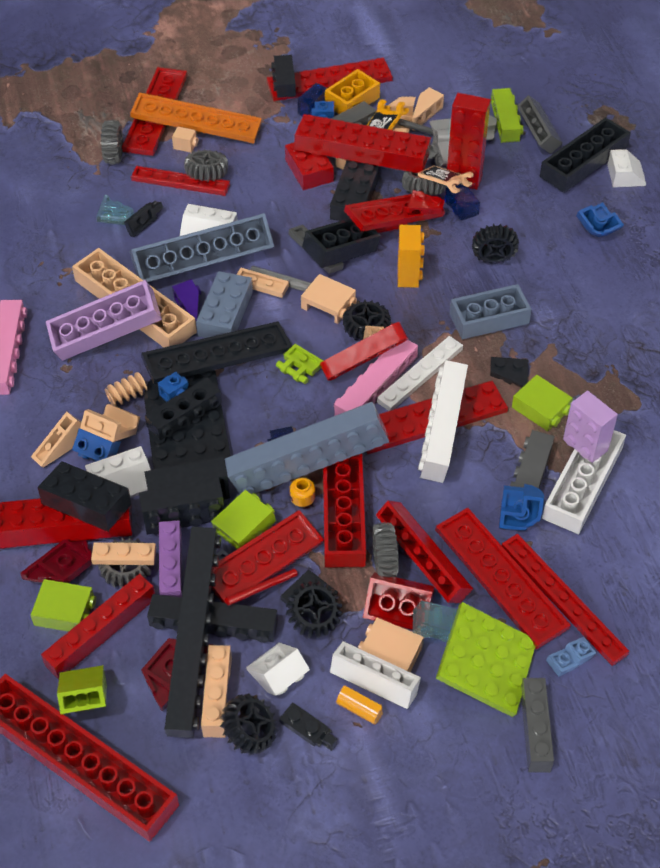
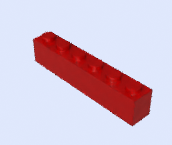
M387 501L376 514L377 518L382 523H392L395 529L396 541L447 603H461L473 590V587L401 502Z
M138 574L41 654L45 667L59 680L60 672L73 669L150 604L152 595L155 594L154 586L141 574Z

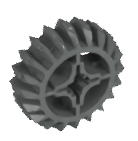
M108 120L104 121L102 125L101 148L102 157L106 164H119L122 158L123 132L119 121Z
M211 149L193 151L185 157L184 169L186 174L190 178H195V180L215 181V179L219 180L227 174L228 159L221 152L211 151Z
M404 171L402 177V187L408 192L415 190L422 191L430 196H436L437 194H442L446 188V185L418 177V173Z
M386 522L374 524L372 540L376 573L379 576L396 577L399 562L394 526L392 523Z
M130 536L128 540L122 537L119 542L114 539L113 543H141L139 538L133 541V538ZM98 565V568L101 571V577L105 579L107 584L111 583L114 588L119 585L122 588L138 574H141L145 579L146 576H151V570H153L154 565Z

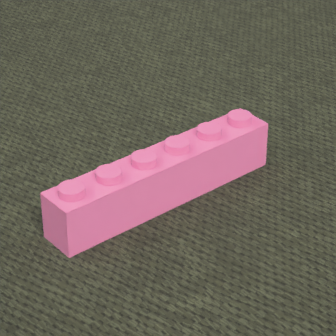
M22 300L0 301V395H10L11 387H14L13 375L17 372L16 359H19L20 356L19 345H22L21 333L25 330L24 318H27V308L24 307Z
M406 340L402 344L379 355L378 359L369 365L367 371L363 375L361 374L356 382L347 388L345 394L335 401V416L372 401L375 403L377 397L388 389L417 358L418 345Z

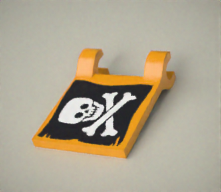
M381 99L378 102L376 113L367 126L392 130L400 117L406 115L409 109L404 108L405 102H398L396 111H391V107L385 105L387 101Z

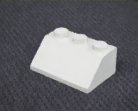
M188 204L183 214L180 236L237 221V212Z
M141 446L85 465L86 471L129 488L130 498L139 495V492L148 491L144 471H149L150 467Z

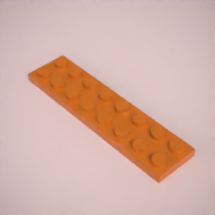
M140 92L130 112L131 118L173 127H183L201 133L254 144L262 122V118Z

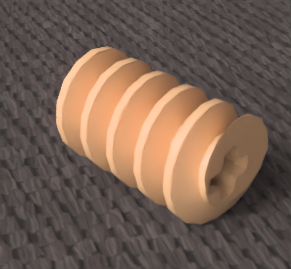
M136 372L134 377L129 375L127 380L122 378L121 383L116 381L114 386L109 384L107 389L105 388V393L111 405L116 406V401L123 405V398L129 402V395H132L136 399V392H139L142 396L143 389L147 390V386L141 374Z

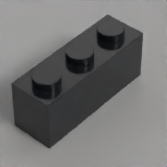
M292 55L274 56V62H271L272 80L276 81L273 82V90L277 91V98L296 97Z

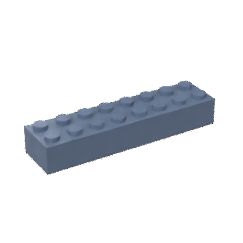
M265 213L134 248L129 252L136 275L142 280L150 282L274 247Z
M372 401L235 454L224 460L228 478L239 494L244 490L252 494L307 475L310 472L325 468L357 454H362L370 449L380 447L389 443L385 426Z

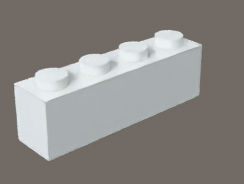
M344 641L332 657L330 673L408 709L417 696L421 677Z

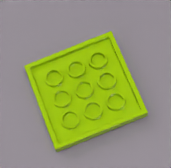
M462 602L458 607L435 679L513 717L517 714L522 696L523 678H527L535 645L530 637L523 632Z

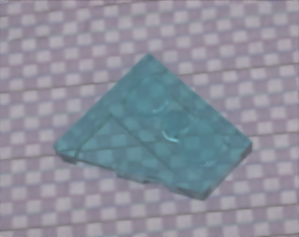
M104 195L96 218L97 222L125 225L124 221L132 216L134 211L119 201L114 202L110 200L108 195Z

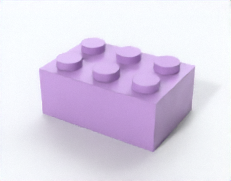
M587 390L571 402L563 440L567 445L577 450L583 458L593 463L608 451L618 414Z

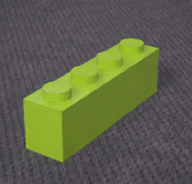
M511 88L492 89L491 105L494 118L497 119L496 126L500 142H520V135H523V125H520V115H517L518 107L515 104V95L512 94Z

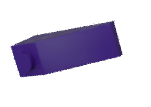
M190 279L172 286L177 305L192 315L196 322L200 314L199 295H201V290Z

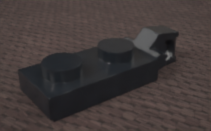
M156 201L149 202L124 221L131 237L138 235L157 219L156 213L164 208L162 203Z
M293 702L279 718L281 724L314 747L323 745L332 751L337 745V738L330 734L331 730L328 726Z

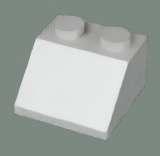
M611 150L608 169L613 187L646 186L640 161L628 150Z
M278 643L246 667L247 671L265 691L275 696L286 692L288 686L300 681L305 676L304 674L310 670L297 648Z

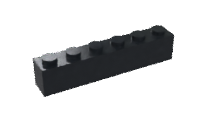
M153 594L147 614L149 626L156 629L167 628L177 631L182 597ZM214 602V605L210 606L209 613H212L211 626H207V633L218 637H236L240 640L253 639L262 643L274 642L278 623L277 609L238 604L228 606L222 602Z

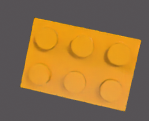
M359 69L325 90V101H334V111L338 114L363 101L370 105L380 98V83Z
M399 225L398 287L419 288V280L422 281L423 270H420V268H423V258L421 256H424V245H421V243H424V232H421V225Z

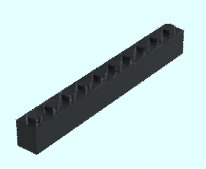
M191 527L164 727L166 735L170 737L194 738L195 730L198 731L199 717H196L197 709H201L202 695H199L200 688L204 687L202 667H206L207 654L204 653L205 646L209 645L207 626H211L212 613H209L210 606L214 605V593L211 592L212 586H216L217 580L214 568L218 567L219 555H216L217 548L221 547V536H218L216 528Z

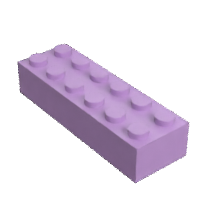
M144 280L46 321L53 352L63 361L162 320L154 291L148 282Z

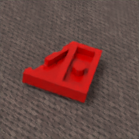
M413 190L406 213H412V210H421V214L441 215L445 200L437 196L427 195L422 191Z

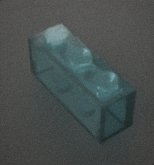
M421 601L413 610V633L420 634L422 637H432L447 642L458 609Z

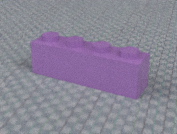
M179 521L159 522L160 595L182 597V533Z

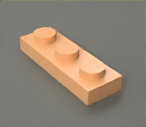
M240 268L236 274L252 277L253 290L283 298L289 287V281Z
M94 542L91 561L92 564L154 565L156 543Z

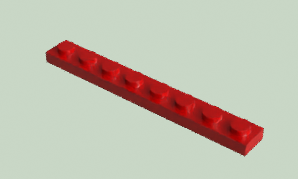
M518 533L502 543L501 546L536 586L611 666H614L628 656L629 650Z

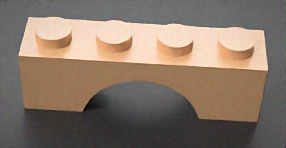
M208 646L201 720L203 737L225 738V735H223L225 729L220 727L223 722L220 717L223 714L222 710L227 705V689L232 663L230 646Z

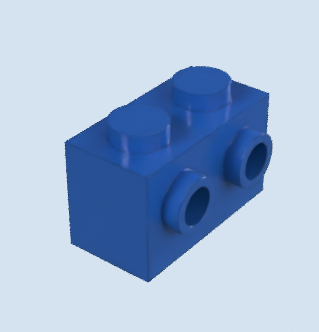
M79 428L72 450L78 452V456L86 459L90 457L96 462L117 455L121 441L111 442Z

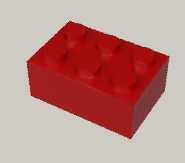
M295 142L285 145V160L303 191L333 182V165L327 156L295 150Z

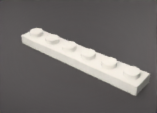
M448 336L379 395L377 403L388 411L394 410L438 372L439 367L444 366L445 360L450 361L461 352L463 345Z

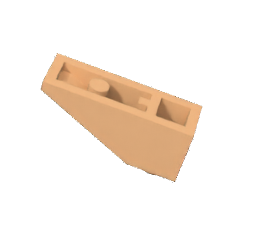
M430 87L419 95L412 122L422 125L443 108L444 95Z
M66 411L31 458L44 468L73 448L82 421Z

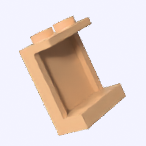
M321 274L315 278L301 295L302 309L307 311L311 306L333 315L334 322L337 324L343 319V314L346 312L347 307L357 302L355 289Z
M107 404L103 415L89 409L85 410L80 428L115 442L135 435L140 417Z
M376 618L373 624H369L366 631L367 637L365 641L360 642L358 648L411 672L422 650L424 637Z

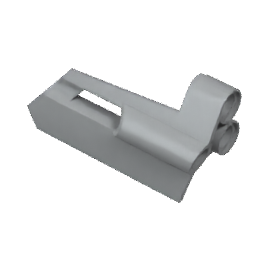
M490 115L486 141L494 139L497 119ZM451 119L432 120L429 123L433 130V141L428 158L435 159L437 167H446Z

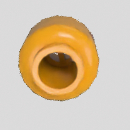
M298 478L291 483L290 499L292 503L298 507H307L314 502L315 485L310 479Z

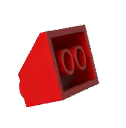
M374 572L370 578L363 618L374 621L376 618H379L399 627L424 632L435 587L393 576H379L378 573Z

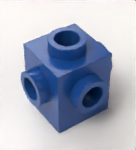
M334 101L315 102V108H312V115L329 119L333 118Z
M174 372L158 382L159 395L167 402L187 390L189 383L185 377H181L177 372Z

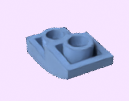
M582 637L568 643L565 649L549 655L546 661L558 677L590 660L596 655V652L588 641Z

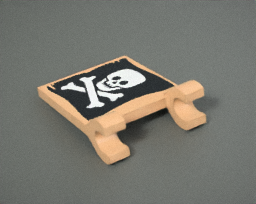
M433 165L419 172L418 177L446 185L451 192L458 193L460 189L455 187V183L458 185L462 183L464 186L469 187L472 185V182L467 181V177H473V173L459 174Z

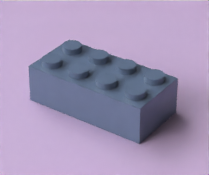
M218 271L196 321L198 337L207 338L238 330L253 293L252 277Z
M518 284L451 299L450 316L461 339L529 324L532 310Z

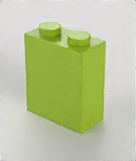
M536 374L513 396L512 408L548 432L552 427H556L560 423L564 415L568 416L573 398Z
M244 490L211 523L213 528L217 529L219 536L234 548L239 549L267 531L276 522V518L274 515L275 511L269 504L265 505L255 493L250 494Z
M44 579L30 616L34 626L69 632L90 614L91 608L94 609L96 596H94L92 587Z
M104 665L60 672L57 697L61 714L106 707L107 682Z

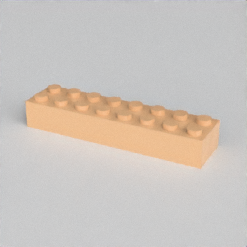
M100 248L72 266L75 281L99 299L144 281ZM151 286L162 320L145 326L140 330L162 347L184 343L197 333L195 318Z

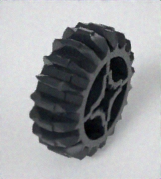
M501 223L498 226L493 224L490 227L486 225L485 229L480 228V231H477L472 239L473 253L478 257V260H483V263H504L505 260H510L511 257H514L519 248V239L516 232H514L513 228H508V225L502 226Z
M364 300V302L357 301L356 304L352 303L343 314L344 330L354 340H363L365 326L386 328L391 325L389 310L385 308V305L380 306L379 302L374 303L373 300L370 302Z
M309 581L307 586L301 583L300 589L294 588V594L289 595L288 599L290 601L286 603V607L289 608L286 611V615L292 616L288 622H295L293 629L297 630L300 627L301 635L307 631L309 638L312 637L313 633H315L317 638H320L321 632L326 636L329 630L334 631L336 628L334 624L338 625L340 623L338 617H341L343 614L339 610L343 606L342 603H337L340 596H333L335 590L331 589L328 591V584L320 587V581H317L315 586H313L312 581ZM308 595V604L298 608V601ZM317 596H320V597L323 598L326 602H321V601L317 598ZM312 605L315 606V609H318L317 613L310 610ZM330 611V618L320 624V615ZM302 617H308L311 623L305 621Z
M248 693L232 698L222 710L223 714L220 717L223 721L220 727L225 729L223 735L229 738L227 743H233L234 750L240 748L241 754L248 753V755L261 753L264 749H268L276 739L275 734L278 729L275 726L278 721L273 719L275 713H271L269 710L271 705L266 706L264 699L259 700L257 695L251 696Z

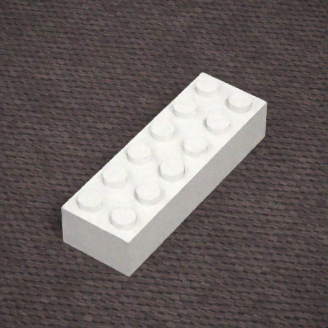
M445 360L444 366L439 367L431 402L432 406L428 417L429 422L425 432L426 437L421 452L422 457L418 470L421 471L420 478L444 482L450 463L468 368L466 364Z
M614 430L608 451L593 463L583 458L574 449L544 506L542 519L580 534L623 448L626 438L625 434Z

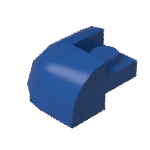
M604 203L594 207L590 205L578 211L576 215L584 228L591 235L597 237L607 236L624 226L615 212L610 213Z
M524 484V488L504 485L499 528L527 530L528 527L539 522L544 504L543 492L539 488Z

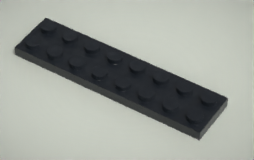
M279 321L142 352L141 358L153 384H158V382L174 372H177L181 377L192 376L283 354L292 345Z

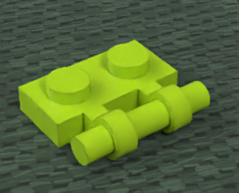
M294 344L284 354V360L286 361L283 363L279 360L276 363V367L282 373L292 376L293 380L306 384L309 378L304 375L306 373L310 376L316 374L321 369L320 363L323 360L299 345ZM294 365V366H296V367L299 368V369L296 371L295 369H293V368H291V367Z

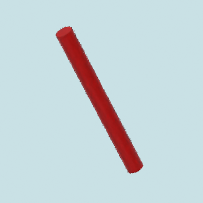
M289 570L225 598V602L229 606L292 579L298 575L297 570Z

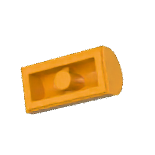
M343 686L337 697L336 704L376 725L383 715L382 705L347 686Z

